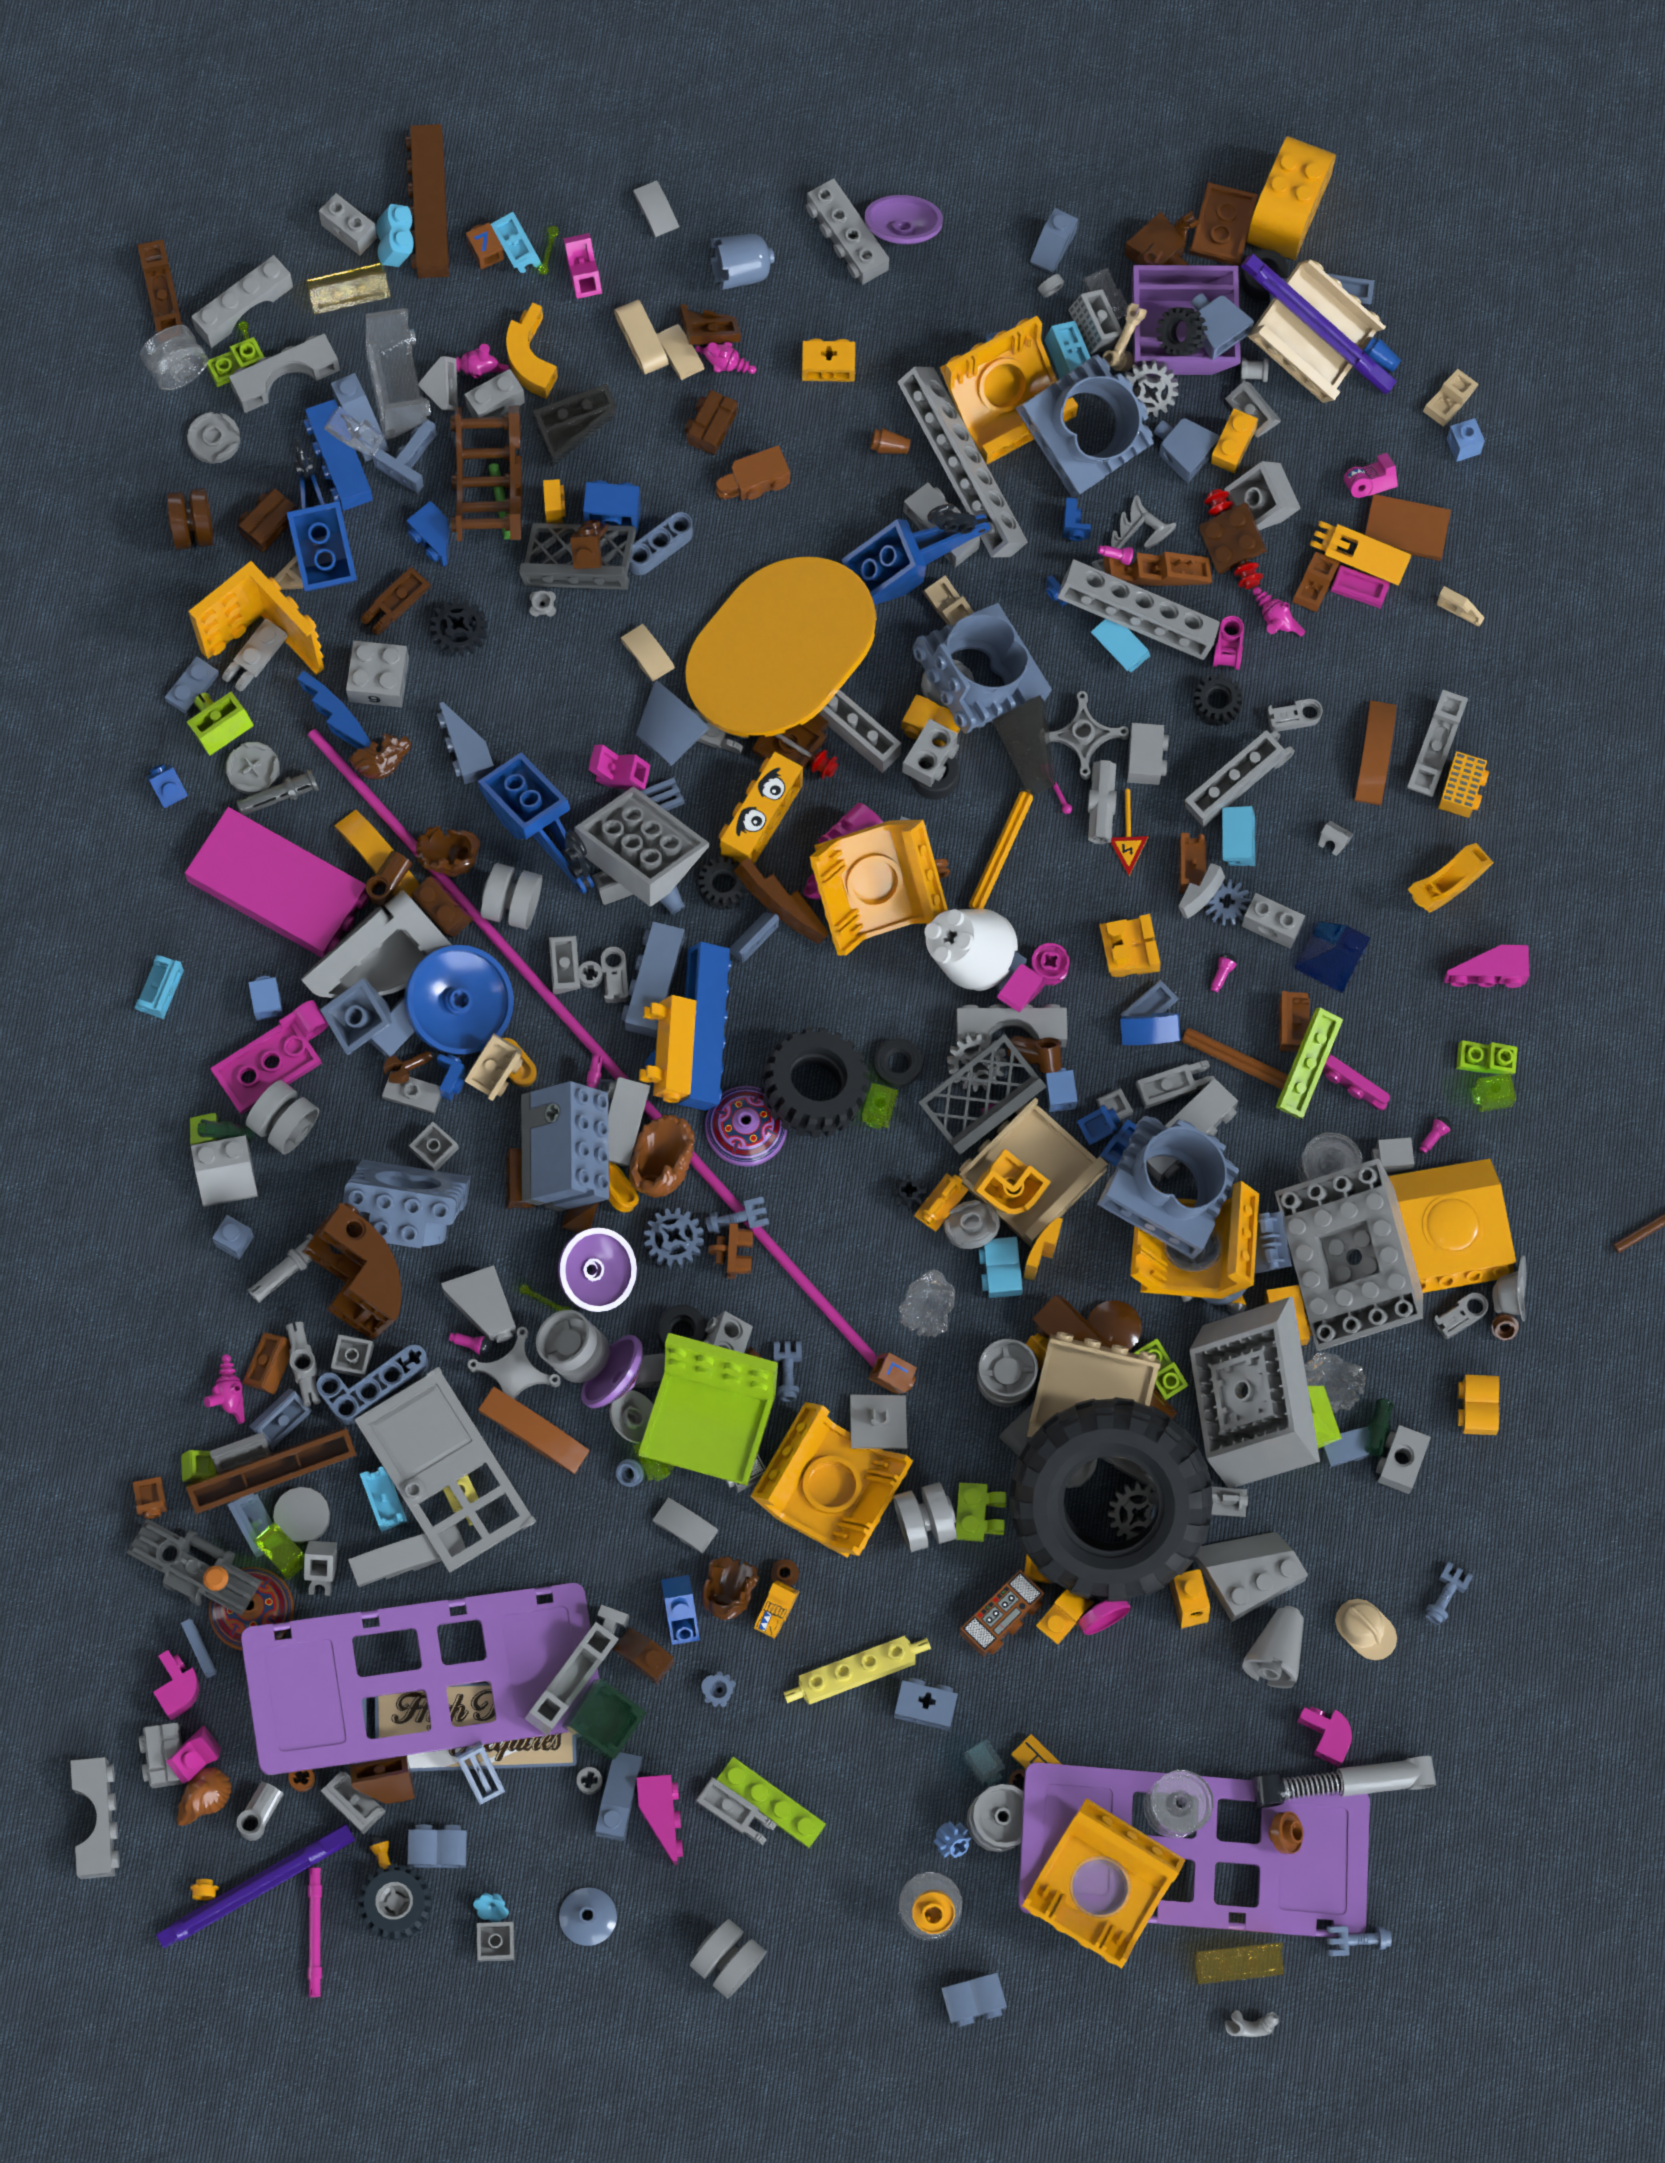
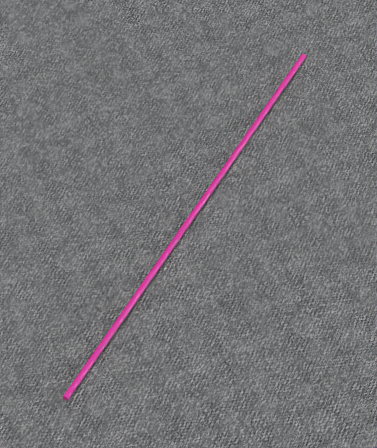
M317 729L311 730L308 737L417 857V841ZM433 869L428 870L435 879L442 883L446 888L445 890L449 891L470 914L476 925L593 1055L604 1057L602 1066L615 1080L618 1077L630 1080L487 919L481 917L479 910L444 873L435 872ZM647 1099L644 1108L645 1114L651 1120L662 1117ZM693 1151L690 1164L734 1213L746 1210ZM748 1221L743 1222L873 1368L878 1356L762 1227L751 1229Z

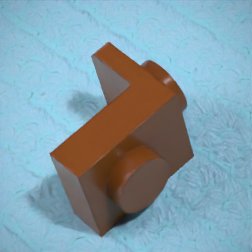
M161 1477L133 1482L137 1504L136 1512L139 1517L144 1516L145 1519H154L160 1517L162 1512L168 1511Z

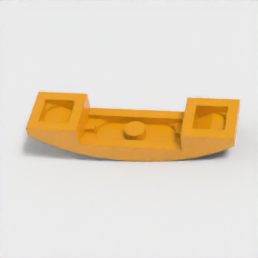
M354 810L334 825L348 844L357 850L375 873L378 872L391 851H394L357 810ZM409 870L394 891L393 896L403 889L411 899L413 898L411 894L420 884Z

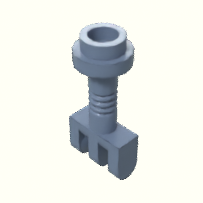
M758 1197L744 1201L746 1210L720 1217L717 1212L711 1213L709 1217H706L709 1233L720 1234L722 1233V1227L729 1226L730 1223L748 1221L751 1229L769 1225L768 1218L757 1220V1216L767 1214L766 1208H754L755 1205L763 1204L764 1198Z
M774 1341V1362H782L783 1386L777 1388V1395L780 1396V1400L783 1402L796 1401L799 1395V1387L794 1386L793 1362H802V1341H796V1352H791L790 1341H785V1352H779L780 1343L779 1341Z
M1449 1561L1438 1579L1446 1583L1435 1605L1429 1604L1426 1608V1619L1437 1625L1446 1621L1448 1613L1445 1609L1455 1590L1464 1593L1473 1577L1468 1572L1464 1581L1459 1580L1463 1569L1460 1567L1457 1568L1454 1576L1450 1575L1449 1572L1452 1570L1453 1564Z
M1346 1925L1327 1926V1933H1338V1937L1327 1938V1943L1330 1945L1339 1944V1949L1328 1950V1956L1349 1955V1946L1376 1944L1378 1950H1385L1392 1943L1390 1929H1385L1383 1926L1376 1927L1375 1933L1348 1934V1926Z

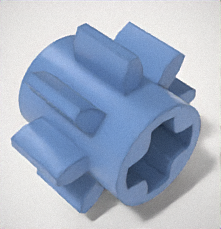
M951 1821L943 1824L937 1830L936 1839L934 1840V1843L938 1846L937 1850L944 1857H947L949 1854L954 1858L963 1855L968 1850V1841L971 1840V1837L967 1834L968 1830L961 1822L956 1826Z

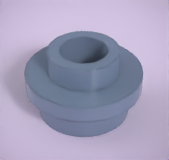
M625 1459L619 1463L616 1476L621 1484L627 1487H634L643 1480L644 1470L637 1460ZM629 1468L633 1470L634 1477L629 1474Z

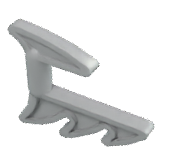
M1136 495L1131 505V522H1128L1126 513L1122 512L1120 518V538L1117 535V531H1113L1111 547L1121 549L1145 522L1156 530L1144 544V549H1149L1173 532L1176 528V523L1164 524L1142 506L1139 496Z

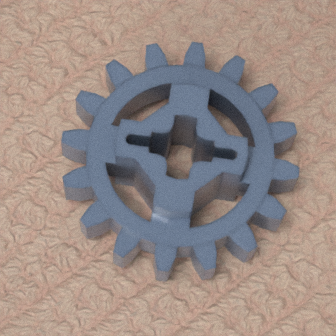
M667 1208L665 1209V1216L662 1217L659 1213H656V1222L648 1221V1227L651 1231H644V1237L650 1240H647L644 1244L645 1248H652L649 1252L650 1258L658 1256V1265L666 1261L668 1269L672 1268L673 1263H677L679 1268H683L684 1260L692 1264V1254L697 1256L701 1254L697 1246H704V1239L699 1238V1236L704 1234L703 1228H696L699 1225V1220L696 1218L691 1221V1212L688 1211L683 1216L680 1213V1208L676 1209L675 1214H671ZM676 1222L674 1224L666 1225V1223ZM687 1228H689L692 1233V1241H690V1238L685 1236ZM656 1235L663 1241L661 1249L656 1244ZM679 1235V1241L675 1239L673 1242H669V1236ZM680 1251L683 1252V1253L678 1254V1255H672L673 1253H676V1252H680Z

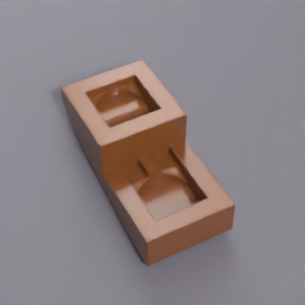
M1315 552L1294 596L1293 603L1317 612L1340 562Z

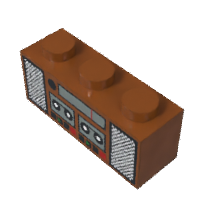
M1019 1570L960 1628L959 1634L983 1658L988 1653L994 1655L1004 1644L1001 1640L1008 1633L1014 1635L1024 1624L1021 1620L1028 1613L1033 1616L1043 1606L1041 1600L1044 1597V1592Z

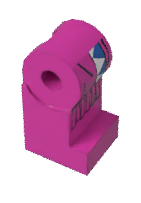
M1387 453L1377 456L1378 462L1364 467H1352L1345 473L1344 483L1354 497L1362 498L1398 487L1396 466Z

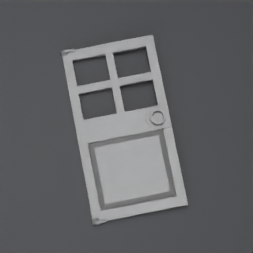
M440 1367L434 1368L421 1380L354 1419L449 1573L519 1530H524L536 1522L444 1378ZM486 1463L500 1486L470 1504L456 1481ZM449 1486L463 1509L432 1526L419 1504ZM506 1494L519 1517L489 1534L476 1511ZM468 1517L482 1539L451 1557L438 1534Z

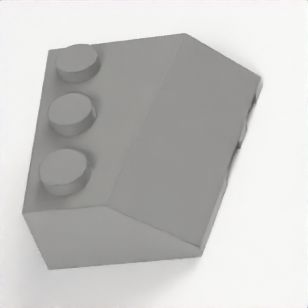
M1277 1532L1204 1545L1200 1547L1194 1558L1231 1622L1301 1584L1308 1576L1294 1550Z

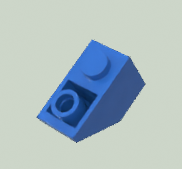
M429 501L407 520V534L415 544L421 543L423 545L425 553L434 563L438 561L444 567L448 564L449 521Z
M689 1575L662 1579L672 1645L699 1641Z

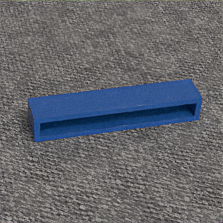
M699 942L688 948L685 998L697 1000L690 1095L677 1102V1105L707 1111L719 1105L722 1089L720 1088V1082L724 1070L722 1053L726 1043L724 1024L727 1020L726 998L729 994L727 981L728 972L731 967V960L729 958L730 948L705 942Z

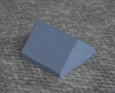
M364 978L320 1009L347 1055L392 1024L389 1004Z

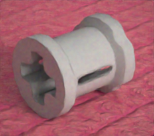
M1242 357L1240 381L1262 379L1263 382H1267L1268 358H1264L1263 361H1252Z

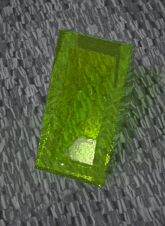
M275 1522L253 1540L287 1581L304 1567L305 1555Z

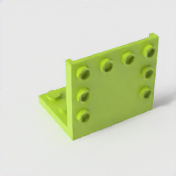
M668 1333L665 1342V1372L640 1446L639 1456L748 1486L776 1396L778 1362Z

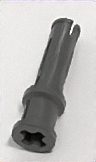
M311 768L307 769L306 773L294 778L286 777L282 784L241 800H236L240 813L245 816L288 798L297 800L298 796L312 790L315 792L319 791Z

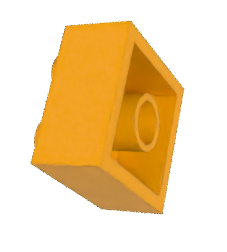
M560 479L543 480L546 524L563 523V517H566L564 485H560Z

